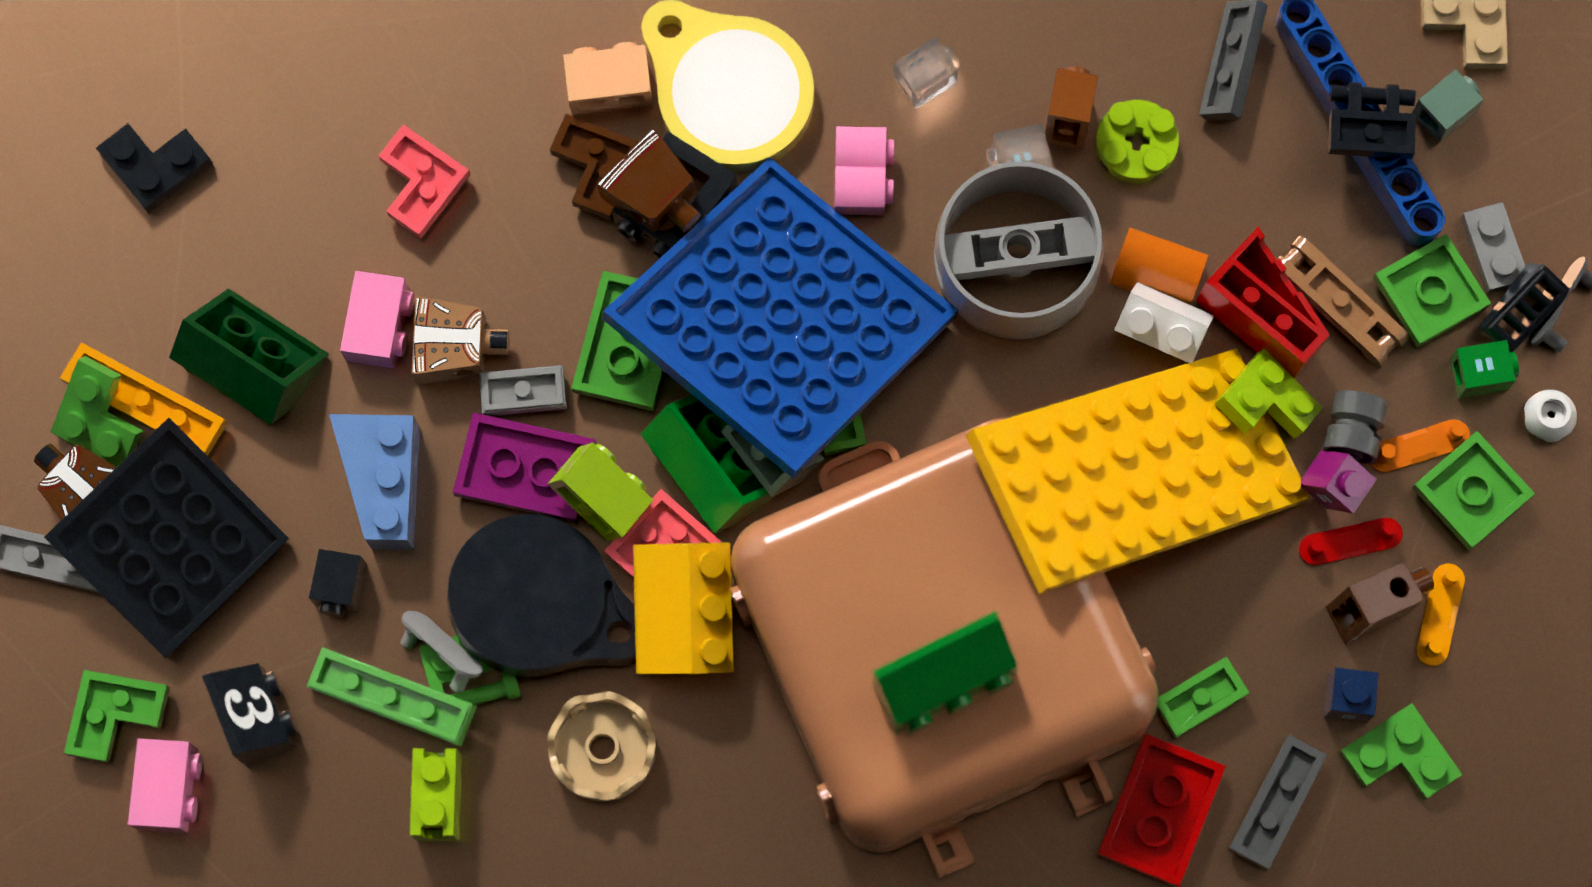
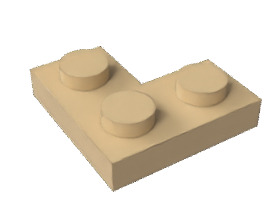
M1421 0V30H1462L1464 69L1506 68L1508 64L1506 0Z

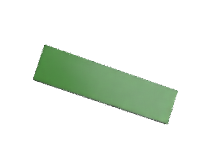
M323 647L306 686L461 747L477 708L476 705Z

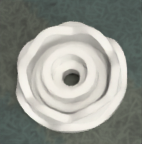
M1540 391L1529 398L1524 406L1527 430L1547 442L1561 440L1569 435L1576 425V407L1572 400L1560 391ZM1551 411L1554 413L1555 417L1550 418L1548 417L1547 413Z

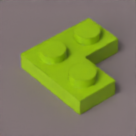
M1264 348L1254 355L1215 402V405L1244 434L1252 429L1267 411L1293 439L1307 429L1323 408Z

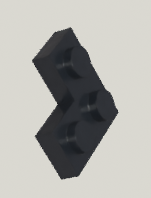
M129 123L96 147L99 154L147 213L213 164L210 157L186 128L153 153Z

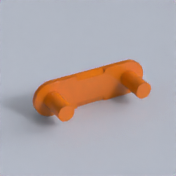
M1452 419L1381 441L1378 459L1376 463L1370 465L1378 472L1388 473L1452 453L1470 437L1469 428L1462 421Z

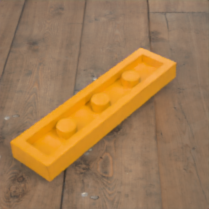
M80 343L60 376L64 383L69 384L77 360L86 356L121 375L109 407L154 431L166 419L170 418L207 456L209 455L227 425V421L224 418L86 344Z

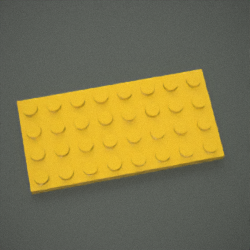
M1237 348L1193 361V363L1190 362L977 427L965 435L1039 594L1300 505L1311 498L1309 493L1301 487V477L1267 411L1257 424L1244 434L1215 405V402L1246 366Z

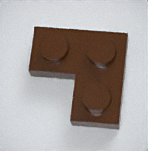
M565 114L550 148V153L552 156L586 168L572 199V205L611 221L614 206L600 197L597 183L639 141Z

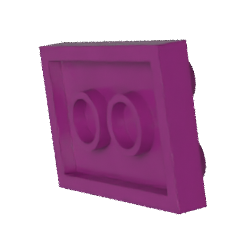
M473 413L452 493L455 497L577 523L579 514L548 485V482L578 447L592 442L597 444L596 439Z

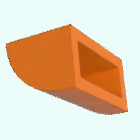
M1129 227L1110 284L1131 292L1138 282L1191 305L1209 255Z

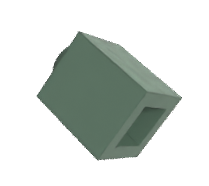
M1455 69L1417 101L1412 114H1416V118L1440 143L1472 117L1484 99L1480 96L1481 92L1477 84L1471 78L1463 77Z

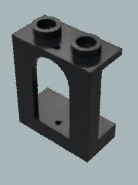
M667 131L662 138L691 177L704 184L691 204L701 213L700 219L695 224L697 225L724 197L726 198L738 187L737 174ZM614 207L612 210L614 222L617 224L616 230L633 242H636L639 238L652 246L650 251L659 259L689 232L684 233L676 225L668 230L653 232Z

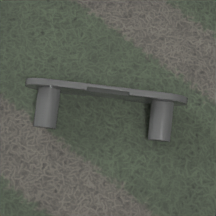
M1584 256L1575 260L1567 270L1562 282L1570 288V291L1562 302L1531 333L1529 339L1531 344L1538 345L1543 341L1557 352H1561L1566 347L1568 341L1553 331L1552 328L1562 312L1563 304L1578 282L1592 291V272L1586 269L1588 259Z

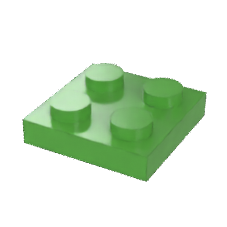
M1447 234L1375 273L1373 277L1417 348L1484 311L1491 305L1488 297Z
M1478 431L1412 487L1469 551L1535 495L1530 487Z

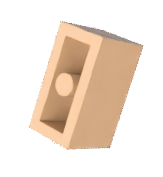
M623 42L614 45L613 49L596 50L592 47H582L575 49L572 54L563 55L568 101L572 115L653 105L645 45L637 46L633 42Z

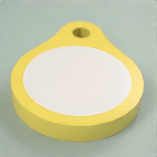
M675 0L660 1L648 9L643 16L641 29L644 45L655 70L661 117L668 132L733 172L756 170L768 158H772L776 162L797 145L808 128L812 117L814 82L812 71L804 52L786 32L771 23L757 18L712 13ZM667 24H676L682 28L679 35L673 38L662 36L660 30Z

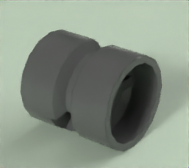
M1337 391L1330 415L1335 424L1329 425L1327 428L1323 450L1347 453L1359 464L1376 463L1382 438L1376 433L1385 427L1390 404L1381 397L1361 391Z

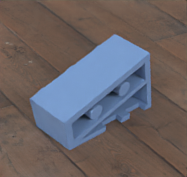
M329 414L365 541L372 550H414L420 427L413 415Z

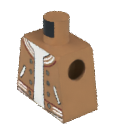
M416 297L412 376L417 384L479 376V373L484 372L485 354L508 355L509 330L486 329V316L483 309L432 298Z

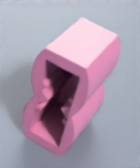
M836 126L834 209L839 214L884 215L885 204H893V179H885L886 164L894 163V139H886V128Z

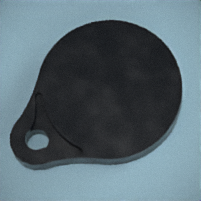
M520 514L508 516L481 528L460 549L452 565L448 581L447 607L449 618L461 643L475 658L485 665L510 675L534 677L576 667L624 666L636 661L635 605L616 584L595 546L587 537L571 525L543 515ZM613 626H622L629 632L630 639L623 643L610 642L606 632Z

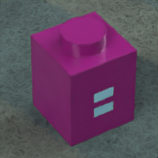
M1321 450L1302 477L1301 487L1326 509L1354 514L1377 479L1351 455Z

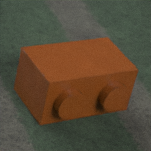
M1069 66L1066 69L1057 68L1043 142L1084 149L1098 75L1090 74L1089 70L1077 66Z

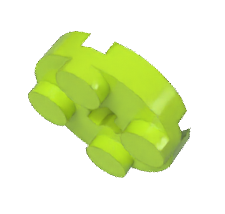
M1145 100L1118 102L1110 108L1109 112L1100 121L1095 140L1096 153L1103 164L1109 168L1108 172L1115 178L1129 183H1146L1153 180L1155 176L1162 174L1174 162L1179 146V133L1172 113L1162 109L1159 105ZM1135 132L1141 133L1143 138L1148 139L1149 145L1143 144L1140 150H1133L1132 143L1126 141V137L1133 136Z

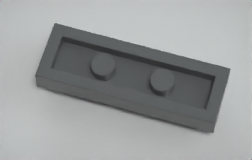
M1240 0L1226 2L1199 111V116L1207 121L1241 119L1268 7L1261 0Z
M1288 734L1228 850L1267 871L1327 754Z

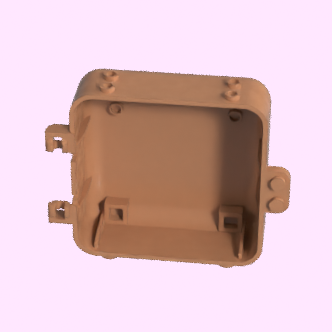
M1007 418L987 421L903 458H900L897 450L891 444L884 441H874L833 458L823 465L819 474V485L822 493L759 519L747 526L735 541L731 555V566L735 586L729 589L732 595V602L743 627L746 628L752 625L820 779L821 785L816 786L818 790L817 795L830 824L838 821L843 833L853 844L863 850L875 853L891 852L921 839L939 879L975 863L965 838L958 827V822L973 813L979 814L1038 788L1041 783L1059 778L1064 791L1068 794L1072 809L1077 818L1112 803L1113 797L1097 761L1136 743L1151 722L1158 704V689L1152 674L1156 671L1153 658L1146 647L1140 649L1105 572L1041 594L1038 593L965 436L974 428ZM996 611L1018 665L1017 673L1011 676L1013 683L993 694H989L987 689L971 696L973 703L953 714H949L947 709H944L932 715L933 723L915 733L909 734L907 729L896 733L873 687V670ZM1092 779L1098 793L1086 798L1080 785ZM950 843L955 856L942 861L937 847Z

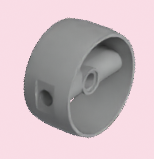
M1032 162L997 164L970 177L959 187L946 204L938 222L935 237L934 264L937 280L947 301L958 309L957 314L975 329L987 335L1008 340H1026L1041 337L1067 324L1081 311L1090 299L1096 287L1103 261V232L1091 200L1081 187L1065 174L1051 167ZM1008 192H1025L1044 197L1061 206L1073 217L949 234L956 220L969 207L987 197ZM1020 244L1025 246L1030 254L1021 259L1014 258L1008 253L1007 249L1012 245ZM1091 263V270L1088 276L1072 295L1057 305L1036 312L1014 313L992 308L974 298L958 282V280L1008 274L1012 277H1023L1033 270Z

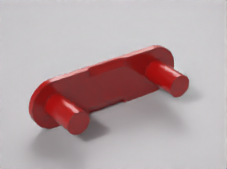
M1385 517L1307 535L1302 539L1299 545V555L1305 563L1318 566L1396 547L1401 542L1403 530L1396 520Z

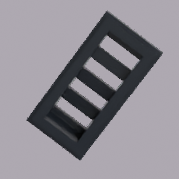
M1528 263L1479 326V329L1493 342L1507 340L1509 351L1514 352L1569 293L1570 288L1545 265ZM1537 283L1544 289L1543 293L1535 287ZM1526 295L1535 302L1532 307L1523 300ZM1514 307L1524 316L1521 321L1510 312ZM1502 320L1514 329L1511 335L1498 325Z

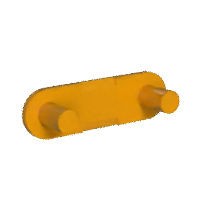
M1450 563L1440 565L1433 573L1434 589L1428 593L1416 645L1418 659L1423 664L1432 667L1442 664L1448 656L1465 583L1463 571L1458 566Z

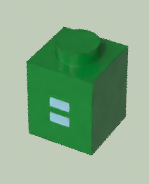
M1507 340L1457 348L1450 358L1458 399L1508 391L1516 381L1515 377L1519 376L1518 358L1515 352L1509 351Z

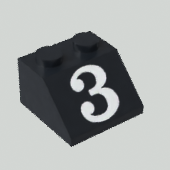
M259 663L212 672L202 676L232 755L249 768L296 748L292 736L298 734V730L290 711L282 712L277 697L283 693L273 671L267 673Z

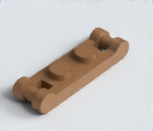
M1299 236L1290 245L1292 250L1285 257L1279 256L1277 258H1280L1286 267L1285 274L1297 292L1301 291L1307 301L1359 348L1371 364L1381 368L1389 360L1388 354L1395 347L1400 348L1409 340L1408 333L1310 241ZM1303 261L1313 267L1306 275L1297 269ZM1375 326L1383 333V336L1377 342L1368 334Z

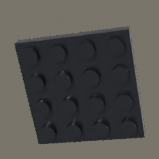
M170 418L166 419L44 536L165 658L179 647L289 540L264 512Z

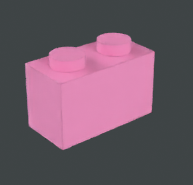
M355 271L340 352L347 362L395 368L397 356H404L407 344V332L402 331L405 316L411 317L414 307V292H410L405 278Z
M137 739L128 818L129 826L136 830L188 833L189 822H195L198 808L197 797L192 796L194 779H200L202 771V755L197 754V747L190 742Z

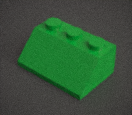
M691 395L668 404L643 430L641 436L649 445L653 454L658 457L673 477L677 486L685 493L700 513L703 521L708 524L715 534L740 523L777 495L770 496L734 447L729 443L728 439L722 434L721 431L727 423L695 396Z
M996 611L873 670V687L896 733L907 729L908 733L912 734L933 723L931 716L944 709H947L949 714H953L972 704L971 696L987 689L989 694H993L1008 687L1013 683L1011 676L1017 673L1018 665L1000 618Z

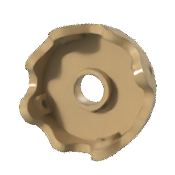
M614 692L573 697L564 704L548 733L549 759L555 775L568 790L581 798L591 801L608 802L621 799L633 793L644 783L650 774L656 758V739L648 716L639 705ZM606 736L615 743L614 753L607 759H597L591 754V744L596 738Z

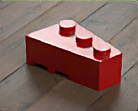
M1258 226L1206 281L1196 302L1210 314L1214 315L1218 321L1258 353L1264 348L1295 379L1318 354L1330 334L1301 291L1297 292L1285 274L1286 267L1280 258L1276 260L1264 242L1265 235Z

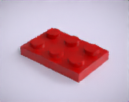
M1145 733L1097 855L1171 886L1180 887L1226 766Z

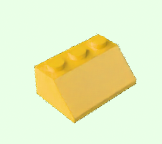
M730 542L633 545L636 673L700 674L733 672L732 595L729 590L731 588Z

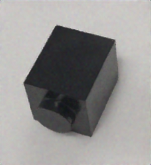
M319 549L309 594L310 601L319 607V613L334 617H344L345 611L357 613L367 565L360 555Z

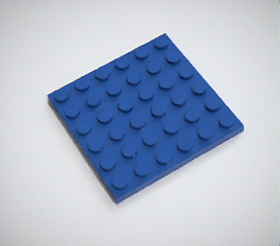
M768 158L603 311L602 319L794 479L956 318L958 309L772 158Z

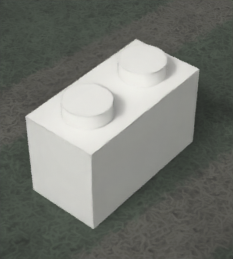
M1137 282L1130 292L1114 330L1185 362L1193 363L1214 315Z

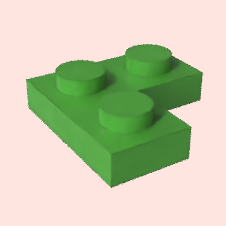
M84 356L77 360L50 432L73 445L79 444L117 467L137 448L143 430L108 412L121 375Z
M83 670L64 754L109 763L119 722L161 729L170 687L159 683Z
M1412 703L1339 752L1363 788L1400 765L1424 800L1462 775Z

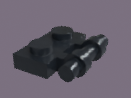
M1348 82L1347 86L1331 85L1330 102L1346 103V110L1332 109L1330 112L1328 154L1412 159L1415 155L1416 114L1399 113V106H1414L1416 91L1400 89L1397 84H1385V88L1362 87L1361 82ZM1361 104L1383 105L1384 112L1361 111Z

